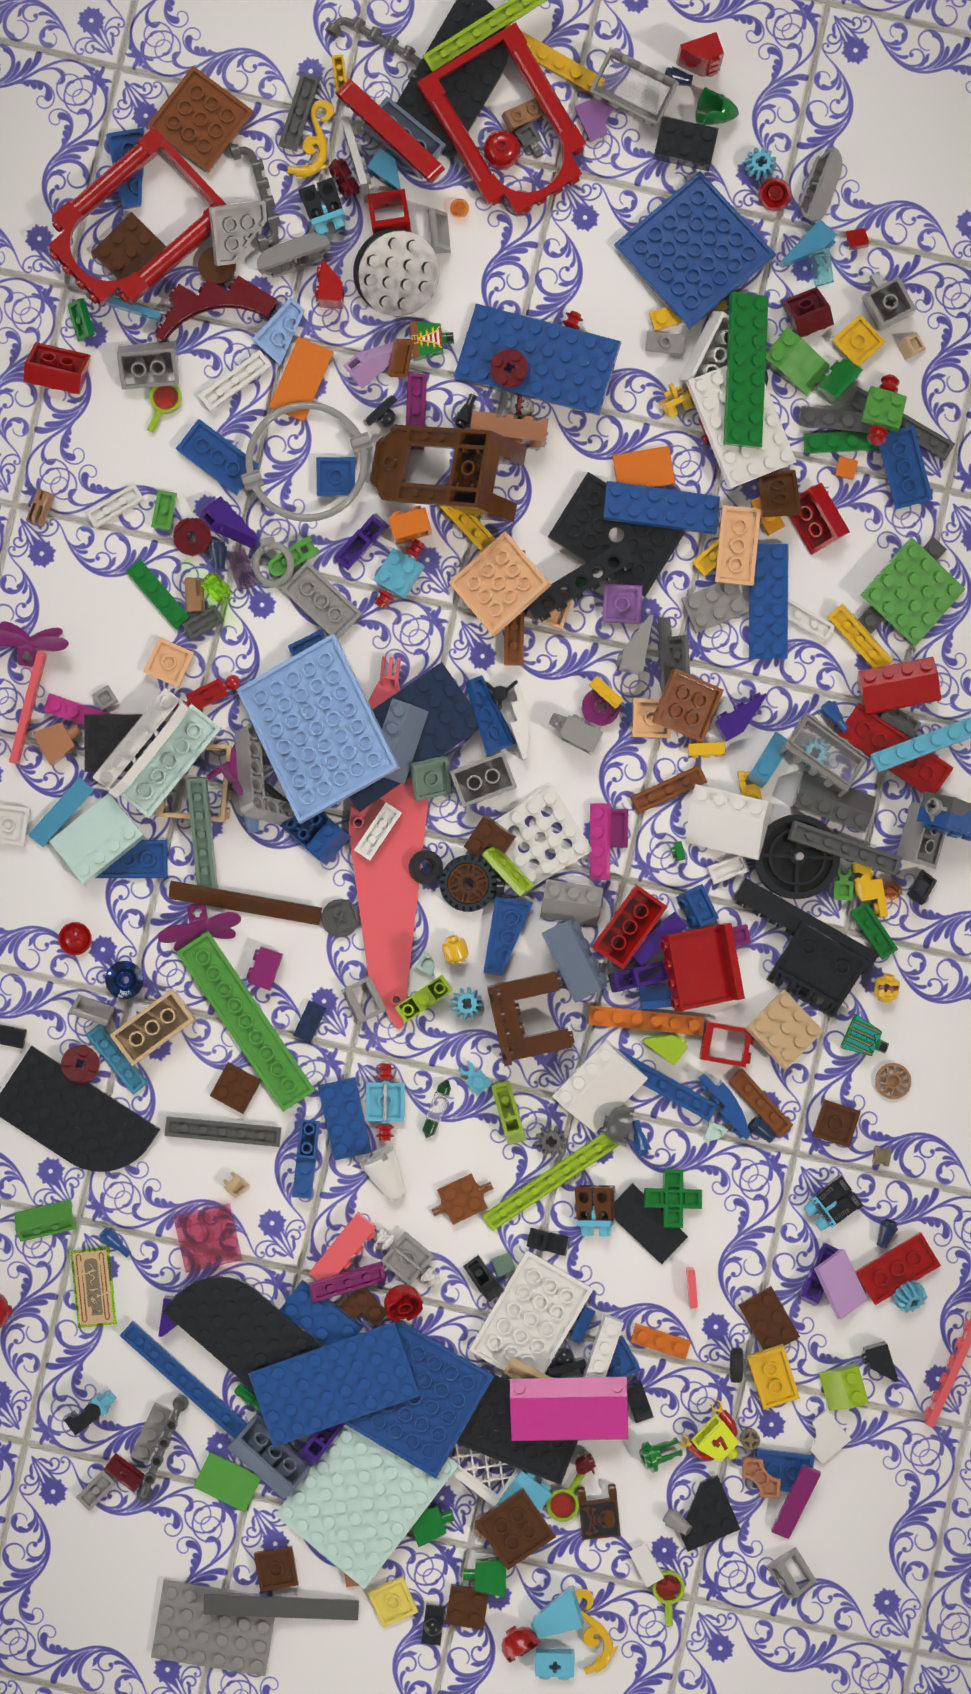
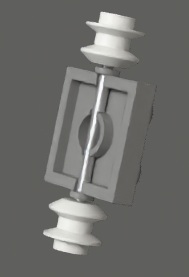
M388 1229L385 1231L381 1230L375 1237L377 1240L375 1244L381 1243L382 1250L390 1248L381 1259V1262L408 1285H411L419 1275H422L421 1283L426 1281L428 1283L427 1288L430 1286L434 1288L441 1280L438 1277L440 1273L435 1275L433 1267L427 1270L425 1267L435 1255L406 1231L395 1243L393 1242L394 1234L389 1236L387 1234Z

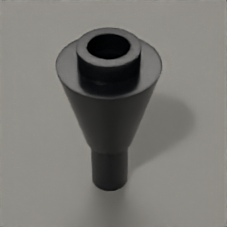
M469 394L466 404L462 406L453 418L457 427L462 429L470 427L476 395Z

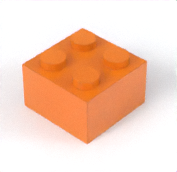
M415 506L410 508L409 512L397 511L392 513L391 517H388L395 545L432 535L425 507Z

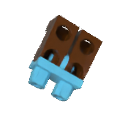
M579 1185L575 1187L577 1226H580L582 1236H593V1227H599V1236L609 1237L611 1235L612 1225L615 1224V1185Z

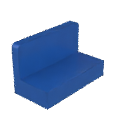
M667 984L639 987L641 1010L672 1007L671 990Z

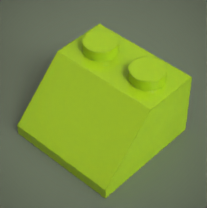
M677 1033L675 1036L665 1034L644 1037L641 1040L674 1066L688 1048L685 1045L687 1041Z
M857 1363L819 1373L829 1411L852 1409L869 1404Z

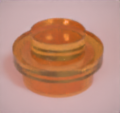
M455 199L450 205V211L454 217L463 218L469 212V204L464 199Z
M888 881L883 885L887 899L895 900L901 895L902 888L898 882Z

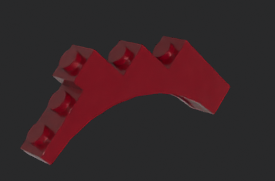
M239 275L236 280L234 278L231 280L228 286L229 291L208 280L207 283H203L199 288V296L178 284L177 288L173 287L169 294V301L174 307L168 309L165 315L166 320L163 324L160 323L158 325L155 337L160 342H166L170 335L184 322L196 315L216 309H242L269 319L279 303L275 297Z

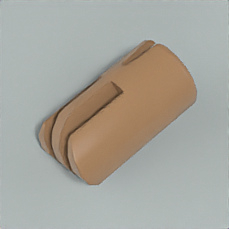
M37 489L26 521L44 527L55 495Z
M185 578L186 612L201 613L205 611L203 579Z

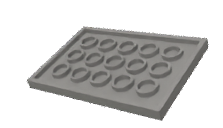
M164 1579L151 1658L260 1676L266 1675L275 1617L203 1615L204 1594L264 1595Z

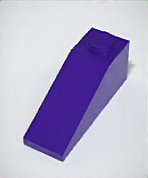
M341 1423L313 1433L297 1456L312 1467L319 1461L345 1424Z

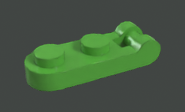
M310 536L305 537L288 548L294 558V568L320 552L312 544L313 540ZM304 546L308 550V552L305 554H303L301 551V548ZM280 553L269 561L268 570L275 577L284 575L287 561L283 553Z

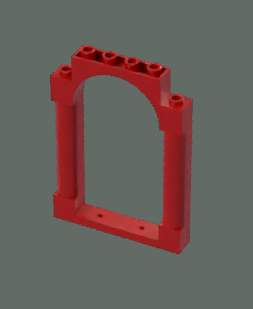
M516 22L417 82V87L487 206L491 203L495 206L503 201L502 197L504 196L515 216L519 213L523 216L531 211L530 207L534 204L539 206L546 202L547 196L551 194L556 196L564 191L562 187L569 184L572 186L580 181L579 177L582 175V172L573 159L572 154L577 156L585 151L583 147L587 143L576 124H573L528 47V42ZM500 43H503L555 132L562 149V164L557 177L545 188L534 192L512 190L503 185L494 173L492 174L439 82L442 78Z
M155 127L142 136L130 151L71 202L68 201L52 215V226L59 233L61 231L62 233L48 244L49 256L55 262L58 260L62 264V270L68 276L72 275L76 279V285L81 290L85 289L89 293L88 297L94 304L98 303L101 307L118 292L120 299L132 306L211 236L208 207L203 211L202 216L142 269L124 279L116 281L96 279L85 273L75 262L71 253L70 242L76 227L160 152L208 201L209 207L227 205Z

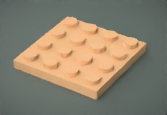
M506 531L449 581L453 589L494 637L551 586Z

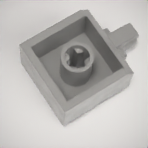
M878 272L870 275L869 278L873 286L870 287L871 291L863 295L862 300L879 332L915 313L917 309L899 277L887 282L886 279H881ZM892 302L893 305L890 307L889 305L887 306L885 303Z
M553 713L549 724L560 731L561 740L592 755L603 734L600 731L601 727L594 723L590 725L584 723V718L576 714L565 717Z

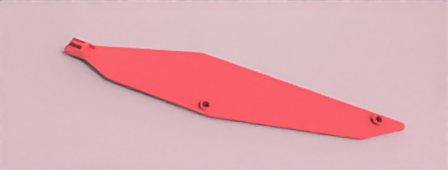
M382 656L380 679L368 700L372 710L401 690L399 685L401 658H397L395 676H392L394 657L389 658L388 675H384L386 656ZM412 777L408 778L405 784L398 785L361 812L357 810L351 801L348 828L349 835L351 836L350 844L368 977L371 976L387 1009L386 1013L397 1029H401L404 1024V1020L395 1007L406 1000L419 890V883L409 873V862L414 854L423 851L429 800H414ZM387 802L402 812V814L372 859L368 860L354 849ZM357 819L362 820V825L359 827L355 825ZM395 996L400 998L399 1003L393 1002Z

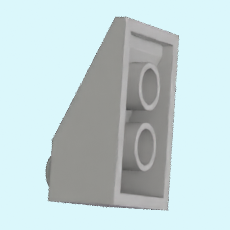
M654 615L648 616L625 646L622 653L618 654L616 666H619L618 671L636 675L643 673Z

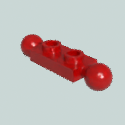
M236 675L228 676L224 683H222L221 678H218L186 694L188 701L183 702L188 707L192 704L198 710H201L229 696L226 690L238 689L241 681ZM179 704L174 707V711H176Z

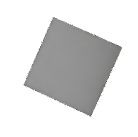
M109 685L92 695L102 712L119 702Z

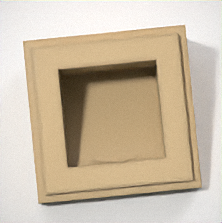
M918 333L905 337L897 343L905 360L926 349Z

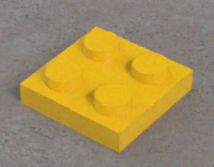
M861 314L831 340L850 362L859 367L886 343Z

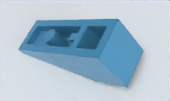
M820 219L787 254L779 266L784 268L818 255L825 249L829 251L836 243L834 239L837 234Z
M775 732L746 779L763 788L786 753L785 751L780 755L778 752L787 738Z

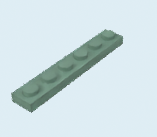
M188 777L186 780L196 883L199 886L217 889L207 777Z

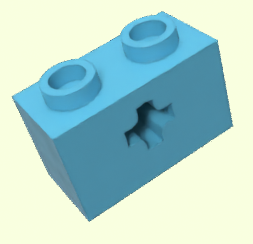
M536 1648L535 1676L543 1680H548L550 1677H558L559 1680L574 1678V1649ZM553 1662H557L556 1668L552 1667Z

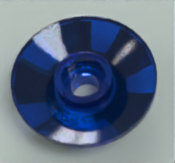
M130 961L116 962L108 969L105 976V984L108 991L119 999H129L136 996L141 991L144 983L141 969ZM124 976L129 978L126 984L122 982Z

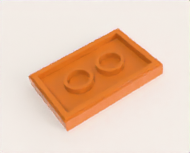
M669 446L612 456L616 480L619 483L655 488L676 484Z

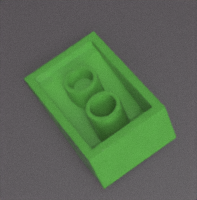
M786 327L766 353V366L806 396L830 367L811 346L788 327Z

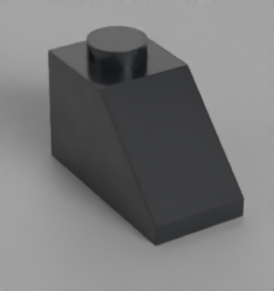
M479 1255L463 1266L479 1292L489 1302L505 1291Z
M885 1341L863 1347L864 1353L861 1356L865 1365L868 1364L872 1370L894 1382L899 1381L888 1344Z
M641 1380L628 1384V1403L635 1422L639 1423L653 1418L654 1416Z

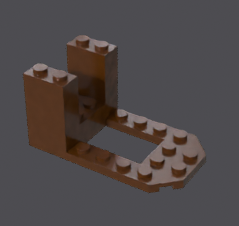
M395 424L390 429L389 434L384 438L381 437L376 442L370 481L377 488L380 498L384 501L449 506L482 520L514 522L517 503L493 494L498 464L524 466L527 447L491 430ZM412 446L455 449L448 486L405 482Z
M555 971L487 986L504 1067L512 1065L513 1060L572 1048L571 1043H575L572 1030L568 1031L567 1027L522 1037V1034H525L523 1022L518 1021L517 1015H521L519 1003L514 1001L560 991L559 986H562L560 974L556 975Z

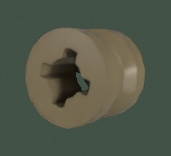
M875 1145L872 1164L877 1165L880 1163L888 1167L891 1159V1148L886 1147L883 1149Z
M745 1428L740 1433V1441L743 1447L753 1450L759 1446L760 1436L753 1428Z

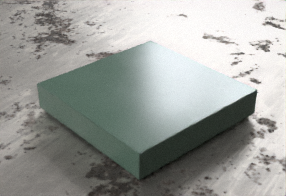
M446 755L410 763L415 801L452 793L449 762Z

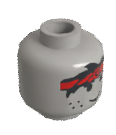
M513 393L510 399H506L505 410H508V414L522 419V417L532 415L534 401H531L529 397Z

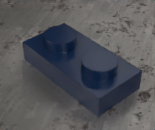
M309 1000L293 1036L311 1043L327 1008Z

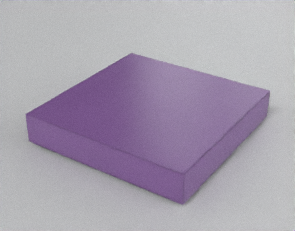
M604 583L602 622L641 624L643 585Z

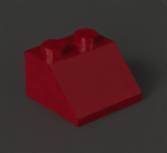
M817 287L782 300V305L791 327L800 337H806L811 333L834 325L831 307Z

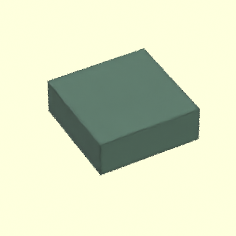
M510 1252L491 1258L498 1277L511 1273L516 1269Z

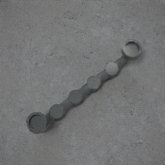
M340 17L334 23L329 22L325 28L329 35L338 38L342 32L340 26L347 25L353 31L362 33L371 41L383 45L388 51L399 54L404 60L413 62L416 68L421 61L414 54L416 50L409 45H406L405 48L398 45L399 40L393 36H389L388 39L381 36L382 30L375 26L370 30L365 27L366 22L360 17H356L355 20L348 17ZM414 69L410 71L408 75L409 79H411V77H417V75H413V73L415 72Z
M238 144L230 145L233 160L241 159L242 154L249 157L261 201L266 203L267 222L271 234L267 238L265 235L257 236L259 249L264 251L278 237L277 225H281L278 213L274 214L272 207H275L273 196H268L266 190L270 188L268 178H263L261 173L264 170L262 159L257 160V156L252 149L238 147Z
M178 1395L173 1400L174 1410L171 1417L165 1423V1432L158 1441L159 1447L151 1459L149 1472L143 1478L144 1484L137 1490V1498L140 1501L146 1502L153 1495L151 1485L154 1484L157 1470L163 1463V1455L171 1443V1435L178 1426L177 1420L179 1415L189 1405V1400L184 1395Z

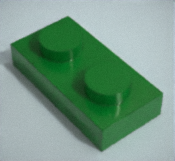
M80 298L67 305L78 342L85 341L94 336L95 333L85 299Z

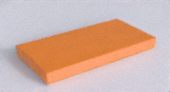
M298 337L269 408L276 410L292 403L313 402L334 351ZM310 409L295 410L285 415L305 423Z

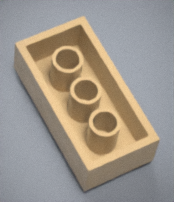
M171 989L111 1033L110 1036L130 1064L134 1066L197 1019L177 991Z

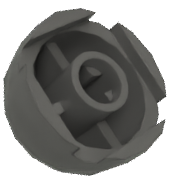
M620 1106L614 1108L609 1116L605 1115L603 1127H606V1135L612 1142L623 1146L627 1145V1141H624V1139L629 1137L633 1115L630 1113H634V1108Z

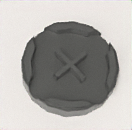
M343 899L333 900L323 909L321 915L322 925L326 932L332 936H348L358 927L359 912L350 901Z

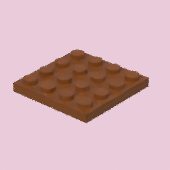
M192 66L147 127L150 130L155 127L175 149L209 173L252 117L254 111L196 67Z

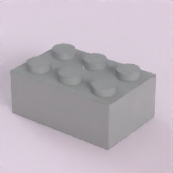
M504 751L450 771L463 808L517 788Z

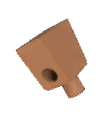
M61 722L35 731L33 735L49 764L53 766L77 747L73 739L82 735V732L77 724L67 729L66 725Z

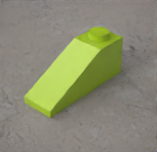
M510 1081L492 1085V1092L508 1145L527 1140Z

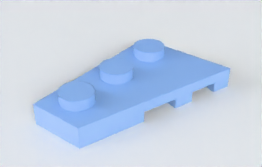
M292 297L287 300L252 339L279 366L305 311Z

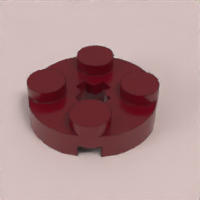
M505 349L492 357L490 372L497 384L509 389L516 388L528 376L529 363L519 350ZM508 364L515 366L512 369V373L505 371Z
M185 518L174 528V544L181 553L194 557L203 554L210 546L212 541L211 531L203 520L199 518ZM196 532L197 540L188 541V533L194 534Z
M77 1045L69 1048L61 1059L62 1074L72 1083L86 1084L92 1081L100 1067L98 1055L87 1045ZM78 1060L85 1062L84 1069L75 1067Z

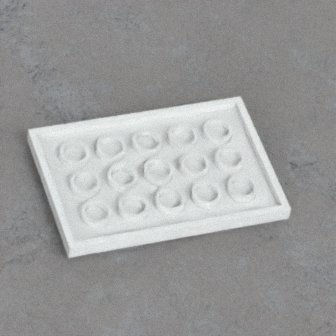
M727 366L690 379L686 381V384L727 487L731 489L794 464L796 459L766 384L764 391L762 448L723 445Z
M526 1250L506 1284L505 1291L499 1296L471 1344L469 1351L504 1371L512 1357L545 1374L591 1295L593 1288Z

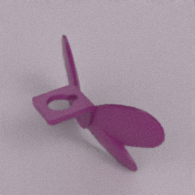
M3 621L0 623V646H17L18 665L33 667L37 649L55 652L64 650L69 645L68 640L59 637L63 633L61 628L45 629L30 637L23 629L11 622ZM25 652H29L32 660L25 661L22 655Z
M234 743L230 761L213 769L207 776V779L210 780L222 773L231 782L233 789L238 794L243 795L242 786L238 781L236 745Z
M195 904L188 906L189 924H179L163 929L158 934V940L162 943L176 942L174 950L177 952L207 931L213 937L231 939L236 936V932L231 927L241 922V916L235 912H224L208 919L206 905ZM201 909L200 917L196 918L195 915H192L194 910Z

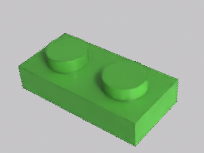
M158 490L151 528L171 531L177 493Z

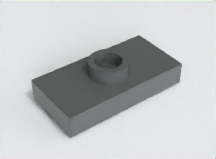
M214 604L182 625L193 641L222 624L225 620Z
M900 709L885 711L880 717L912 738L917 733L921 722Z

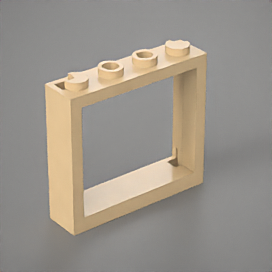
M209 744L205 750L226 752V763L230 761L233 747ZM223 777L220 816H211V822L226 823V819L230 818V808L227 806L228 800L232 798V789L229 788L230 782L225 777ZM167 798L155 812L157 817L190 820L189 813L167 812Z

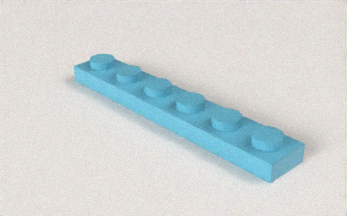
M971 717L871 754L870 757L877 773L970 739Z

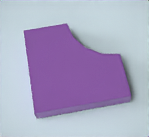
M592 98L574 106L589 142L607 135V119L617 110L609 105L610 101L604 98L602 101Z

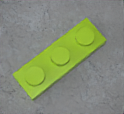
M495 846L482 854L485 860L520 897L534 888L535 885L505 853Z

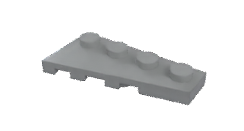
M349 117L342 118L344 133L351 152L354 168L356 169L364 203H368L367 194H370L368 185L372 183L369 173H365L363 169L367 166L364 156L360 157L359 152L362 151L360 142L354 138V135H357L355 124H350Z

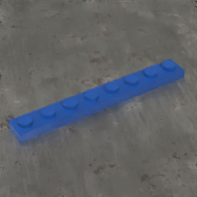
M134 1320L120 1334L122 1339L234 1439L248 1424Z

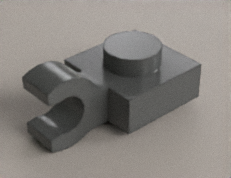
M531 122L515 131V135L524 150L530 147L536 159L543 156V150L537 143L541 140V137Z

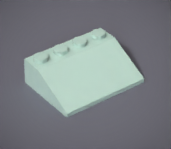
M108 793L49 842L82 884L86 886L127 851L137 845L138 842L143 840L145 836L111 794Z

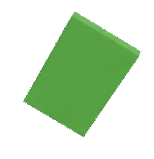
M210 1451L193 1487L245 1512L261 1478L253 1471Z

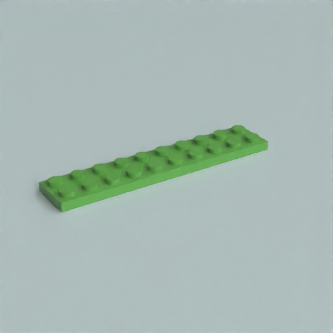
M205 932L176 953L281 1110L284 1112L315 1091V1088L210 932Z

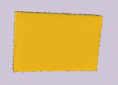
M783 1344L746 1356L763 1410L800 1398Z

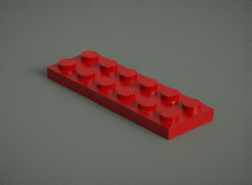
M860 703L856 705L845 721L849 730L846 733L839 730L837 733L840 737L847 739L855 748L862 750L868 757L873 753L911 739L891 724L882 720L878 715H866L864 706ZM933 753L887 770L924 795V791L936 794L954 768Z

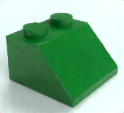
M845 358L841 362L837 360L829 368L831 370L828 376L824 374L817 381L819 386L816 390L832 405L863 371L861 367Z

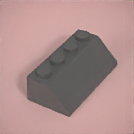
M804 771L791 807L865 833L873 813L876 797L849 788L839 798L837 795L842 789L835 784L826 787L823 784L826 778L817 775L811 776L807 771Z

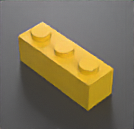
M343 54L331 56L336 92L347 81Z
M598 676L589 684L614 709L623 702V699Z
M725 742L688 744V756H691V758H699L698 756L710 758V755L722 757V755H725Z

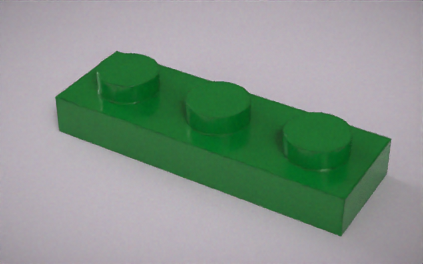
M866 901L850 911V914L875 951L879 953L881 960L898 950Z

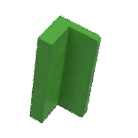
M71 1200L18 1211L14 1214L15 1231L20 1242L77 1229L76 1221L72 1214Z

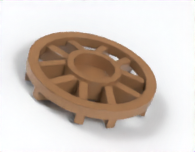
M885 1064L876 1073L875 1085L879 1093L884 1097L898 1099L909 1091L911 1075L900 1064ZM893 1066V1073L890 1074L888 1067ZM896 1067H900L902 1070L896 1074ZM885 1069L887 1076L880 1073ZM905 1072L907 1076L901 1079L899 1075ZM879 1077H884L885 1082L878 1083ZM908 1079L907 1086H905L902 1083V1081ZM879 1084L886 1085L883 1091L880 1089ZM900 1085L905 1088L903 1093L898 1089ZM887 1088H891L890 1094L886 1095ZM894 1090L899 1093V1095L892 1096Z

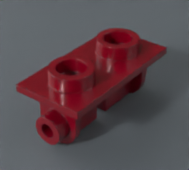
M343 158L334 159L328 167L331 177L335 179L340 194L347 201L352 194L355 196L360 193V187L354 176L347 178L348 175L352 174L347 162Z
M584 1449V1455L575 1461L576 1471L580 1475L592 1471L594 1475L596 1462L591 1453L587 1454Z

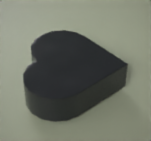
M496 874L495 896L502 897L504 895V879L499 874Z

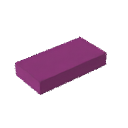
M611 809L610 848H628V809Z

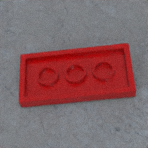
M919 1232L857 1269L855 1273L874 1305H877L896 1293V1289L900 1288L901 1284L904 1285L907 1281H917L940 1267L941 1264L923 1234Z

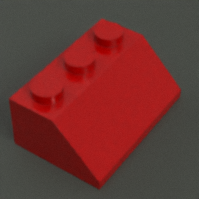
M717 32L680 44L676 61L677 66L701 77L706 75L707 77H712L718 74L724 57V51Z
M35 342L24 363L23 382L66 391L71 394H80L85 383L91 355Z
M822 483L807 489L799 495L801 515L789 517L811 555L850 533Z

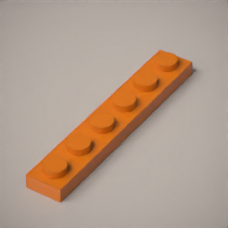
M590 1005L588 1025L703 1036L705 1017Z

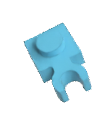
M468 1060L467 1064L470 1066V1069L464 1071L460 1067L459 1070L463 1075L469 1077L465 1082L478 1096L492 1083L480 1069L475 1072L472 1062Z

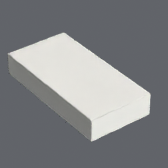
M739 855L707 867L713 885L749 872L745 857Z
M646 1543L629 1552L647 1587L664 1578Z

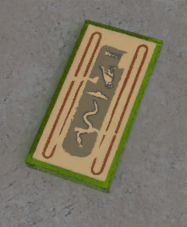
M110 1247L71 1250L78 1328L117 1324Z

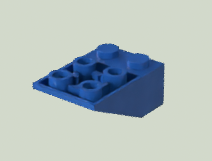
M323 812L302 824L298 823L294 814L292 818L280 825L326 866L351 837Z

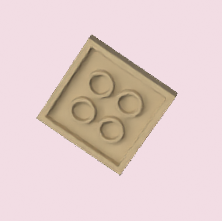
M784 989L745 1027L752 1037L784 1070L788 1069L823 1032L819 1025Z

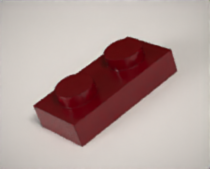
M117 1453L113 1455L103 1469L133 1493L142 1483L145 1476L144 1473Z

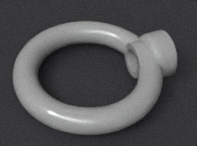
M274 537L260 539V547L255 551L251 563L254 577L266 587H280L289 581L294 572L293 555L285 545L275 542ZM274 549L279 550L286 558L287 568L281 578L269 580L262 575L259 561L263 553Z

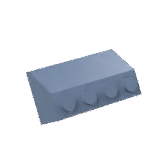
M386 96L379 106L438 160L446 144ZM366 123L362 125L363 132L385 150L387 149L392 152L397 160L420 179L424 178Z
M392 698L382 731L400 768L383 778L405 784L410 763H412L429 711Z
M573 917L544 931L542 935L576 1003L604 989L608 985L605 975L601 973L598 967L597 958L590 950L589 941L583 936L580 923Z
M255 1414L227 1447L283 1499L296 1489L311 1468L310 1465L297 1456L299 1451L289 1442L273 1447L265 1421L258 1414Z

